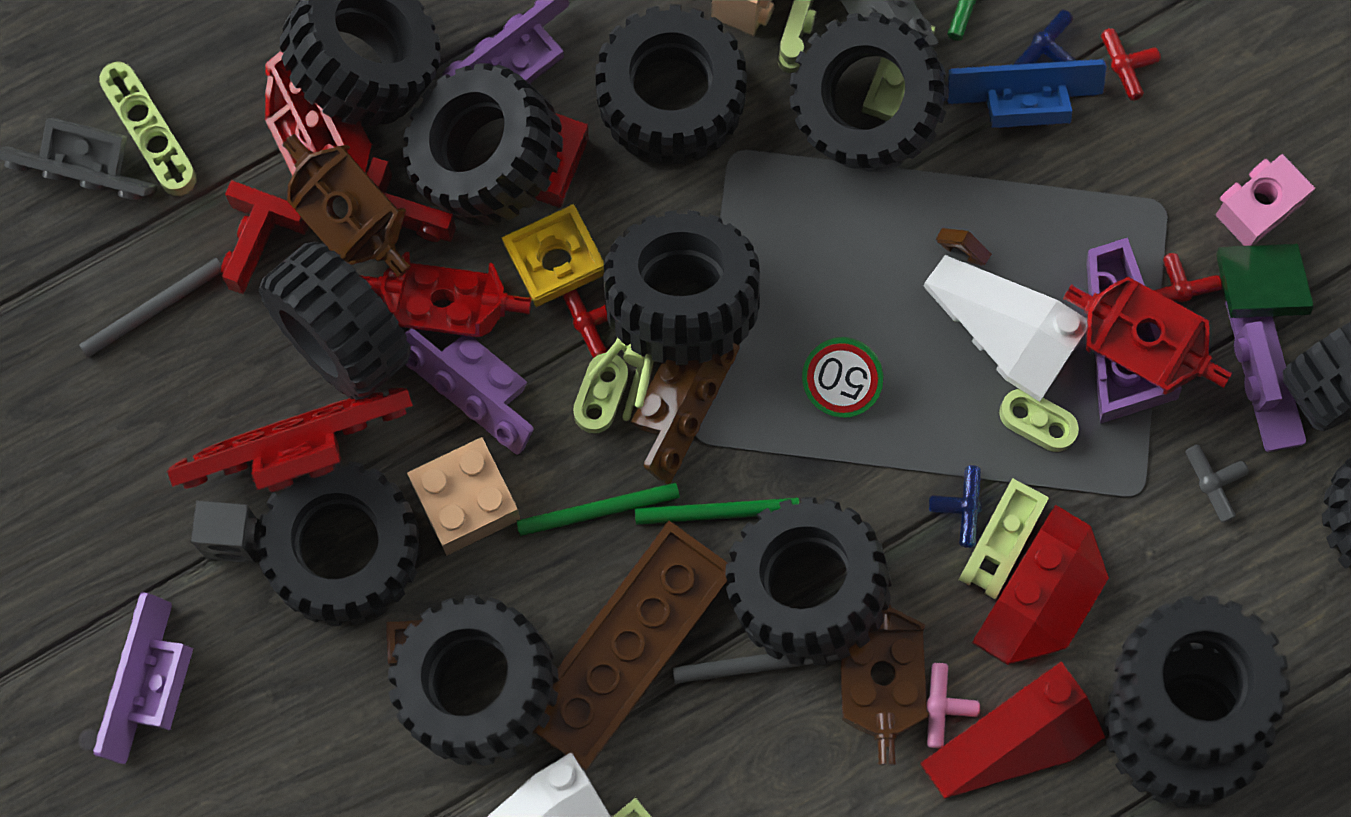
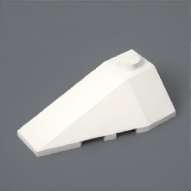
M947 255L943 257L924 283L925 289L953 321L961 322L974 337L972 340L974 345L980 351L984 349L998 365L996 370L1002 377L1039 402L1087 332V318L1059 300Z
M569 753L535 774L488 817H610L575 757L572 753Z

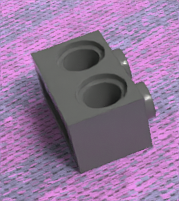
M197 501L191 542L205 559L255 563L257 552L256 539L261 537V531L258 528L259 521L248 505Z

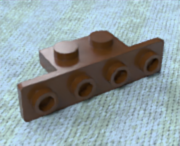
M733 343V349L721 357L718 353L712 355V360L699 363L698 360L688 361V365H676V361L666 360L665 364L661 363L647 390L643 407L637 409L631 421L638 429L658 435L643 466L661 483L671 484L676 472L679 470L695 435L700 429L702 421L718 394L724 378L735 361L740 344L736 345Z

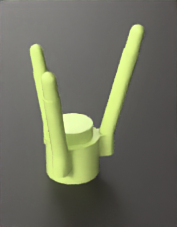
M617 337L613 346L588 374V379L590 381L595 380L619 351L623 350V359L628 364L637 367L622 416L624 421H628L634 406L637 408L643 407L654 361L651 355L646 354L645 357L631 350V344L627 346Z

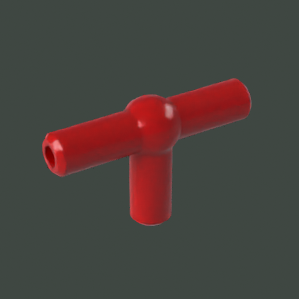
M1110 28L1103 31L1101 38L1112 60V70L1118 74L1128 98L1132 101L1140 99L1144 92L1133 69L1158 63L1161 58L1159 50L1153 47L1127 55L1116 30Z
M1170 253L1164 256L1163 262L1172 286L1155 289L1154 291L1172 301L1187 302L1194 296L1221 290L1223 283L1218 275L1187 281L1178 254Z
M577 289L562 295L573 317L574 328L581 333L592 357L594 358L599 354L606 353L607 349L595 327L608 321L605 305L588 312Z

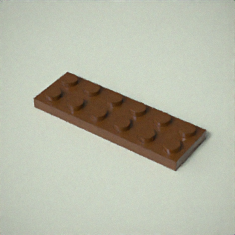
M668 521L558 666L559 681L552 684V688L558 693L556 705H547L545 712L551 718L545 729L538 725L533 732L566 756L572 753L580 767L587 772L728 583L725 577L726 564L728 563L671 521Z

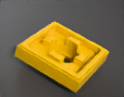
M574 204L502 237L503 243L530 297H532L535 307L594 281L604 274V261ZM563 249L570 254V263L567 261L563 265L553 268L554 271L544 269L542 264L543 258L549 251Z

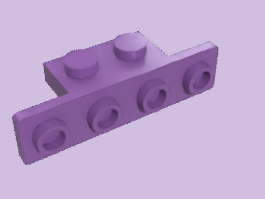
M537 0L535 6L524 15L520 13L513 16L506 23L504 30L495 37H487L478 43L473 51L474 53L462 62L458 60L449 65L443 72V76L446 74L453 76L456 69L468 65L474 69L476 64L490 63L493 67L501 65L509 68L530 84L564 58L563 50L543 29V26L569 7V0Z
M1229 315L1235 337V354L1238 361L1242 363L1245 374V391L1248 399L1252 401L1265 451L1273 452L1302 446L1306 442L1296 401L1283 383V370L1286 369V364L1273 317L1230 318Z
M411 328L405 332L407 341L411 346V354L406 366L414 370L440 394L453 402L470 419L476 421L487 430L499 443L506 446L514 454H520L533 432V426L507 405L523 392L527 381L472 336L462 335L441 352L415 329Z
M142 592L139 596L94 749L95 756L120 764L127 762L138 724L170 730L193 652V648L184 644L162 641L172 604L153 594Z

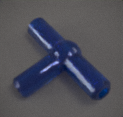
M1061 10L1043 31L1034 35L1031 45L1013 65L1035 64L1043 53L1054 62L1077 61L1055 42L1058 36L1073 21L1072 15L1067 10Z
M975 465L965 467L963 498L932 495L929 499V510L931 512L961 514L959 544L965 548L976 546L978 515L982 509V504L979 500L981 468Z

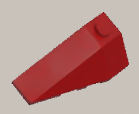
M1060 662L920 763V766L945 799L1004 780L1031 774L1038 770L1071 762L1105 738V735L1088 697L1064 664Z

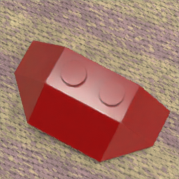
M280 51L266 63L265 75H268V81L265 91V121L292 175L296 170L294 164L297 161L282 144L293 134H296L305 147L313 153L337 146L349 145L351 148L347 151L348 154L366 172L372 144L361 123L357 122L356 125L344 123L339 116L334 115L331 118L322 113L323 108L316 103L311 105L304 98L305 93L301 88L296 89L291 82L290 75L292 73L285 70L281 57L283 52Z
M1054 505L971 643L1006 665L1066 650L1109 579L1091 526L1059 506Z

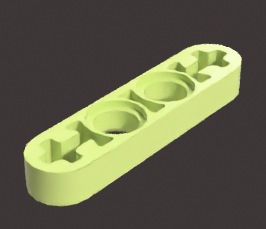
M123 62L108 64L100 74L99 81L101 87L163 189L174 196H182L189 193L196 184L195 171L133 69ZM116 76H120L124 80L126 87L131 93L125 98L119 88L114 85L113 78ZM135 105H145L149 108V113L144 120L133 122L128 119L129 110ZM152 137H166L168 139L166 149L160 153L149 152L147 144ZM171 159L177 170L182 173L184 180L179 183L171 179L172 175L165 164Z

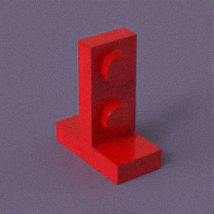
M373 157L367 175L397 209L404 208L406 210L401 228L405 227L415 230L418 236L428 241L439 242V239L451 242L456 230L453 214L387 194L386 191L392 178L389 163Z
M231 180L225 193L231 208L250 214V216H244L237 231V238L239 240L234 251H229L224 257L221 273L228 289L244 294L275 224L304 235L309 225L287 200Z

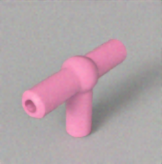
M933 663L931 670L930 697L926 702V709L929 713L927 746L931 748H942L944 746L945 715L977 717L980 713V703L977 700L946 698L948 665L945 663Z

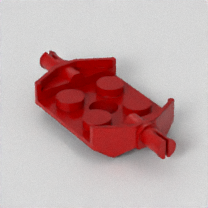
M405 252L402 257L410 264L411 268L398 278L390 267L379 278L360 275L386 303V307L394 314L400 327L482 337L490 333L500 317H505L506 311L529 315L531 310L532 297L513 296L504 292V287L493 263H489L488 273L410 263V252ZM437 300H448L452 302L448 307H437L433 305V303Z
M1130 277L1115 282L1100 294L1094 293L1093 296L1071 284L1063 300L1081 308L1087 314V352L1090 353L1091 350H1094L1164 389V395L1171 393L1197 376H1203L1224 388L1232 375V372L1211 362L1212 357L1208 355L1210 331L1207 319ZM1145 322L1153 323L1159 328L1160 337L1153 342H1145L1138 337L1137 327Z

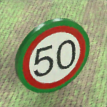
M835 337L825 340L811 351L803 366L802 382L807 397L815 407L828 415L845 418L857 416L873 406L882 391L884 373L878 356L869 346L857 339Z

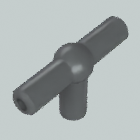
M1196 444L1186 449L1185 453L1199 478V487L1203 493L1207 494L1220 521L1225 523L1235 518L1236 514L1222 487L1248 475L1249 469L1247 464L1240 460L1214 472L1200 445Z

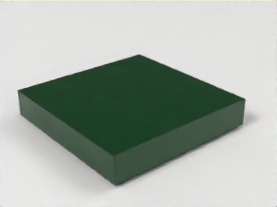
M1298 244L1218 247L1216 257L1230 318L1311 315L1314 305Z

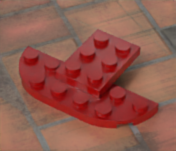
M406 388L388 389L390 395L385 397L382 392H376L365 399H344L213 444L193 455L194 461L188 462L186 457L173 464L167 470L172 487L183 484L184 489L196 487L208 481L207 475L223 470L224 475L240 472L248 468L247 462L253 460L252 475L257 489L268 487L269 492L281 490L294 483L292 478L309 473L310 478L330 473L334 470L333 464L340 462L339 446L335 432L342 430L344 435H348L365 429L367 427L366 421L381 416L383 421H390L407 414L405 408L413 406L409 392Z

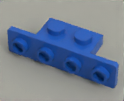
M1100 59L950 69L948 71L947 101L949 104L987 102L992 128L1071 123L1072 108L1069 97L1102 94L1104 92L1107 66L1105 60Z

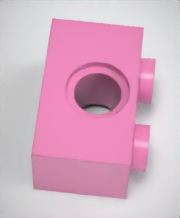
M1283 154L1272 163L1268 159L1263 160L1249 173V176L1252 178L1242 187L1239 183L1234 184L1220 197L1223 204L1216 213V216L1244 246L1256 244L1303 205L1315 190V187ZM1260 193L1268 197L1270 205L1259 203L1254 194Z

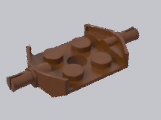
M296 134L288 137L282 146L297 161L294 164L296 170L288 184L287 201L325 245L331 251L338 253L346 263L354 265L372 259L377 261L384 260L398 278L404 275L411 266L396 251L395 244L399 237L406 210L404 208L397 209L348 154L347 151L351 148L349 145L337 146L313 153L305 147ZM338 195L342 196L348 203V213L344 218L337 216L333 210V201Z
M889 605V609L881 610L884 621L879 630L874 631L870 628L868 631L870 641L862 648H859L856 644L848 649L850 656L841 659L842 720L854 728L875 737V741H878V765L880 766L886 765V749L888 766L896 765L895 741L897 735L913 728L929 716L926 710L923 639L925 624ZM880 663L890 666L894 673L893 682L885 686L876 684L871 678L872 667Z

